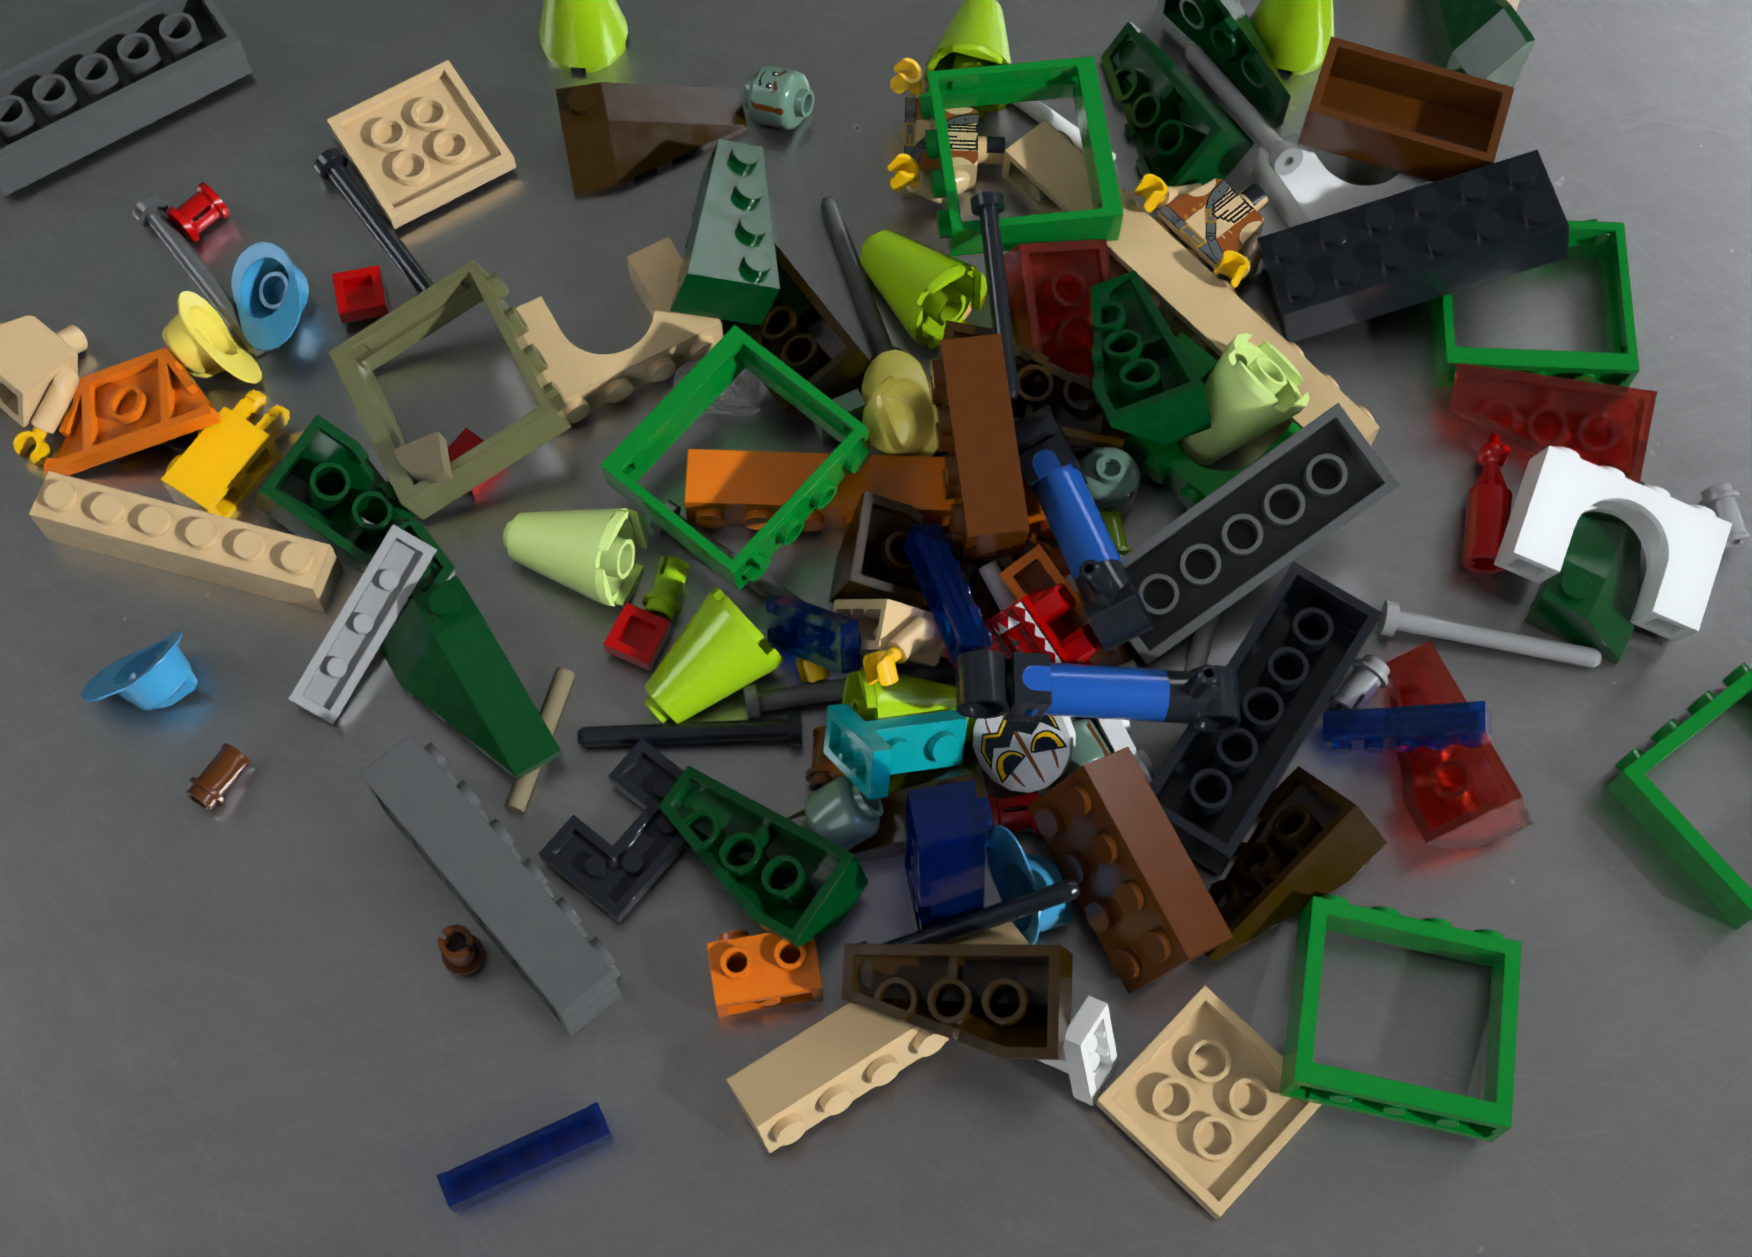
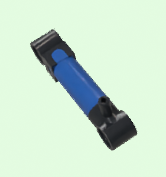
M1047 404L1015 421L1014 426L1022 473L1039 501L1085 604L1083 608L1087 619L1099 642L1108 652L1153 629L1154 625L1149 613L1128 576L1086 485L1088 483L1075 454L1070 449L1071 446L1053 410Z
M991 650L968 651L956 657V712L968 718L988 719L1003 715V720L1039 723L1044 715L1180 723L1188 724L1190 729L1205 733L1229 731L1235 729L1241 723L1238 673L1235 669L1228 666L1203 664L1190 671L1054 663L1050 662V654L1013 652L1008 660L1005 654Z

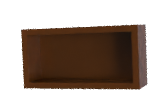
M1331 36L1298 144L1436 182L1494 163L1514 87Z
M1001 333L940 340L938 358L930 359L931 375H929V388L932 405L941 404V407H937L938 422L935 423L938 451H947L948 455H944L945 470H942L945 500L954 499L955 503L951 505V518H949L952 548L961 547L963 562L1022 555L1030 528Z
M1129 747L1083 765L1028 805L1038 830L1044 836L1060 866L1062 875L1065 879L1077 880L1081 890V894L1077 899L1086 914L1089 925L1098 936L1115 973L1120 977L1128 994L1170 974L1233 938L1232 933Z

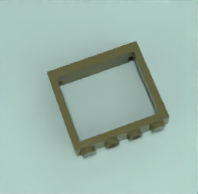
M474 259L329 351L400 503L423 520L571 428L563 412V409L568 406L564 395L553 381L547 382L543 371L548 369L544 357L533 343L528 345L523 336L529 331L526 322L514 306L508 307L504 299L510 294L506 284L496 271L489 275ZM485 301L539 407L450 462L452 480L431 483L426 479H420L411 475L396 459L394 449L408 443L373 371L480 302Z

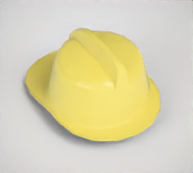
M190 291L180 293L177 299L178 312L163 329L162 336L169 350L182 363L188 373L195 377L210 378L228 371L245 382L252 384L260 382L262 380V372L257 362L229 331L218 312L198 294Z
M900 350L882 352L871 361L864 373L862 383V396L866 403L863 410L862 424L868 427L871 445L885 455L933 456L938 448L935 423L938 422L937 407L932 405L927 375L921 363L910 353Z

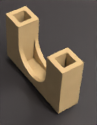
M669 237L627 256L630 280L653 319L645 336L634 346L624 351L613 354H594L574 346L562 333L541 296L516 307L529 329L523 336L528 345L533 343L538 348L548 365V369L543 371L547 382L553 381L568 403L563 412L569 423L582 420L591 410L608 402L615 403L624 400L633 390L652 381L660 382L666 380L677 369L694 361L699 362L723 337L722 323L717 318L670 311L683 259Z

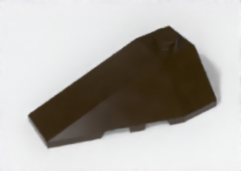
M1299 766L1271 794L1257 817L1259 824L1248 842H1242L1234 854L1235 863L1226 878L1213 883L1208 890L1233 935V938L1204 954L1213 963L1304 909L1313 896L1327 895L1350 881L1387 843L1355 803Z

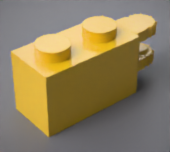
M254 389L249 391L247 395L245 394V397L232 410L224 406L219 412L221 422L200 429L197 438L183 454L177 455L169 463L161 481L173 500L181 506L230 518L282 458L274 440L288 424L290 411L276 404V406L269 409V412L256 425H253L252 423L264 409L267 397Z

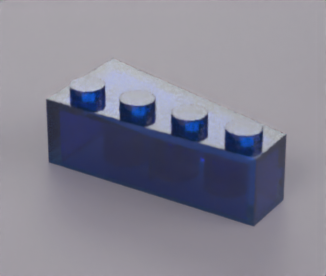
M974 779L907 791L902 860L917 931L984 908L985 846L989 845L988 830L992 829V816L987 796L977 797Z

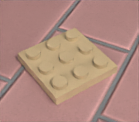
M449 60L327 119L330 131L394 230L516 168L514 156Z
M1204 986L1095 1102L1117 1126L1216 1220L1223 1215L1321 1106V1104L1279 1095L1283 1057L1207 986Z

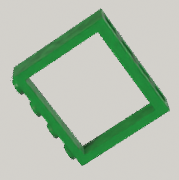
M1094 56L928 71L927 93L919 94V108L921 120L929 119L931 130H925L927 159L935 158L937 169L931 170L932 195L934 199L941 198L943 210H937V228L939 239H948L950 256L983 254L980 220L962 222L945 115V109L1073 97L1094 209L999 218L1003 251L1116 241L1119 239L1124 214Z
M1597 219L1586 221L1567 220L1569 224L1568 258L1597 259L1606 353L1456 347L1452 294L1430 300L1435 386L1624 394L1639 372L1624 223L1598 222Z
M734 325L600 464V467L608 484L740 591L749 580L755 582L765 573L771 562L770 557L782 544L787 546L796 540L802 532L804 521L816 508L821 510L832 501L838 490L837 485L849 472L855 474L866 464L872 448L868 427ZM744 369H747L841 442V444L741 551L731 559L638 484L637 481Z
M1746 661L1722 680L1728 687L1716 696L1711 690H1708L1686 709L1692 716L1680 725L1673 718L1650 737L1655 743L1652 748L1643 753L1636 747L1618 761L1614 766L1620 773L1607 786V789L1736 929H1739L1752 919V889L1645 774L1752 690V667Z
M1336 895L1313 896L1298 916L1279 1095L1493 1142L1508 1131L1512 1124L1522 942L1503 938L1501 933L1494 930L1479 929L1470 931L1452 927L1449 921L1440 918L1420 920L1402 916L1398 910L1391 907L1376 906L1366 908L1349 904L1345 898ZM1326 931L1492 967L1484 1100L1313 1062Z

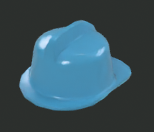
M256 243L249 246L239 255L233 268L231 286L243 334L247 342L255 349L269 351L278 348L291 337L298 325L300 315L308 302V281L302 270L292 263L285 250L274 243Z
M180 630L172 632L159 642L116 660L95 675L85 685L80 696L86 702H93L117 694L145 711L174 705L194 691L198 684L190 663L177 645L183 635Z
M998 825L990 829L987 835L986 846L988 864L1002 901L1065 880L1058 866L1043 856L1025 854L1017 838L1008 828ZM1071 901L1014 920L1012 923L1030 945H1035L1039 932L1066 925L1073 920L1074 914Z

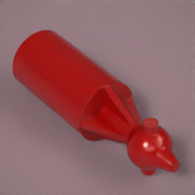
M1491 433L1487 443L1480 448L1476 464L1483 466L1484 469L1467 494L1462 565L1469 571L1481 574H1494L1505 570L1494 565L1512 512L1513 493L1507 488L1500 470L1506 464L1511 449L1508 445L1501 443L1498 433Z

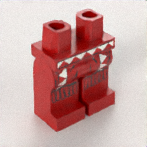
M1059 583L1043 591L1039 587L942 650L955 669L956 657L962 653L974 650L997 651L1005 654L1008 660L1013 652L1050 654V662L1091 665L1092 663L1089 659L1100 650L1102 645L1089 623L1071 634L1060 616L1076 606L1075 599L1066 585Z

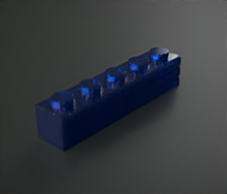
M939 524L911 525L903 548L924 594L951 662L956 663V657L962 653L974 650H987L991 646V633L988 629H985L981 620L980 608L974 604L970 585L963 579L960 572V563L952 554L949 538L945 537Z
M1485 701L1323 712V743L1329 752H1333L1336 755H1349L1352 751L1361 750L1367 753H1381L1384 749L1394 748L1399 751H1414L1416 747L1428 746L1432 749L1441 750L1448 748L1449 745L1461 744L1464 747L1474 748L1481 746L1482 743H1491V712Z
M595 1102L589 1107L436 1176L448 1207L453 1212H456L614 1138L599 1103Z

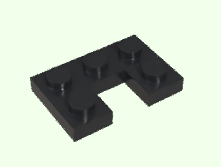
M641 738L608 775L612 785L644 809L640 816L612 846L573 814L539 852L541 860L620 923L688 845L686 840L658 807L683 773V770Z

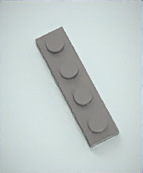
M393 524L289 696L288 700L334 725L437 549Z

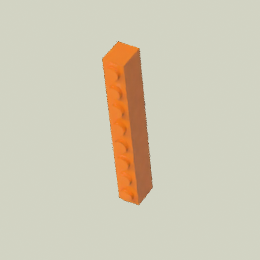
M688 449L684 501L687 520L690 523H695L700 527L708 529L720 528L727 524L745 525L750 529L760 530L831 453ZM870 455L866 464L857 473L852 474L849 472L837 485L836 495L825 508L821 510L816 508L804 521L802 531L814 532L821 530L823 527L844 528L847 531L859 499L864 491L911 505L925 515L922 520L947 535L949 533L951 505L955 503L954 499L945 500L942 482V470H945L944 457ZM1022 473L1030 528L1028 534L1034 532L1044 538L1055 539L1039 501Z

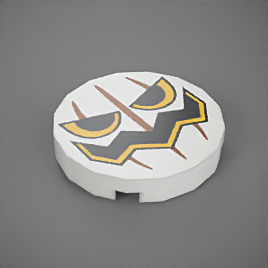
M1002 715L995 718L977 719L973 727V748L980 766L994 782L1011 791L1030 793L1047 788L1067 772L1072 762L1071 758L1076 744V733L1070 717L1044 715L1038 723L1003 720Z

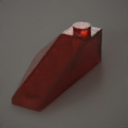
M1106 239L1018 244L1003 255L1011 325L1015 343L1032 353L1035 350L1049 357V362L1074 375L1080 373L1092 380L1094 377V365L1092 360L1093 330L1091 325L1090 287L1112 279Z
M1457 363L1449 411L1535 455L1549 445L1570 448L1576 451L1581 459L1597 466H1610L1619 469L1625 474V478L1640 484L1657 391Z
M1431 640L1386 662L1385 664L1390 669V673L1387 676L1389 680L1388 689L1396 730V750L1401 768L1403 802L1427 847H1486L1533 824L1521 792Z

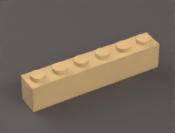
M48 471L29 512V516L48 540L324 613L327 611L343 571L330 544Z
M1012 921L947 943L1030 945ZM849 1002L727 1078L726 1081L743 1113L770 1154L781 1146L796 1142L803 1136L806 1130L828 1116L843 1112L850 1106L852 1101L872 1088L889 1083L896 1077L899 1071L921 1057H927L936 1053L950 1039Z

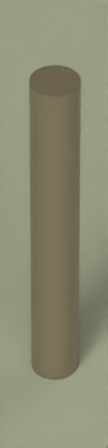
M562 667L556 668L539 712L552 736L575 677L574 672ZM541 767L518 780L514 779L504 805L507 810L518 814L524 813Z

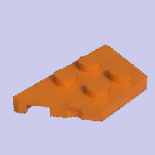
M167 347L80 378L78 388L72 398L73 404L65 414L58 432L65 436L57 458H46L43 472L47 474L48 471L70 476L220 423L221 416L182 363Z

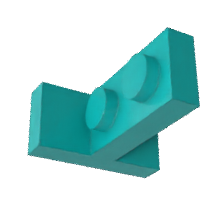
M847 703L830 705L827 709L823 753L868 800L888 797L890 775L962 765L968 718L960 715L956 710L864 721Z

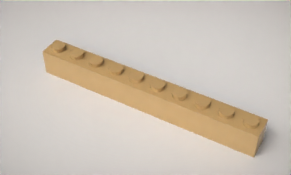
M1044 120L1005 150L1002 177L1041 214L1094 209L1084 155L1074 146L1071 138L1065 132L1057 131ZM1119 188L1124 214L1119 239L1116 241L1075 245L1111 279L1135 270L1174 336L1177 337L1181 332L1184 333L1217 361H1219L1228 344L1237 335L1244 333L1253 335L1247 342L1259 347L1266 341L1280 351L1297 369L1303 379L1297 386L1301 396L1308 392L1310 399L1307 406L1300 413L1273 428L1279 436L1292 422L1303 428L1339 403L1371 446L1380 428L1372 414L1365 407L1356 405L1340 390L1337 382L1330 375L1321 373L1313 366L1295 343L1286 341L1271 327L1269 320L1264 314L1257 310H1252L1241 300L1230 283L1217 278L1205 267L1202 259L1195 251L1186 249L1171 235L1168 227L1162 221L1153 219L1145 212L1128 190Z

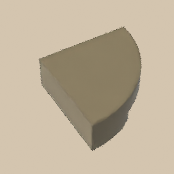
M438 431L394 449L399 464L411 475L420 479H426L431 483H441L453 479L447 441Z

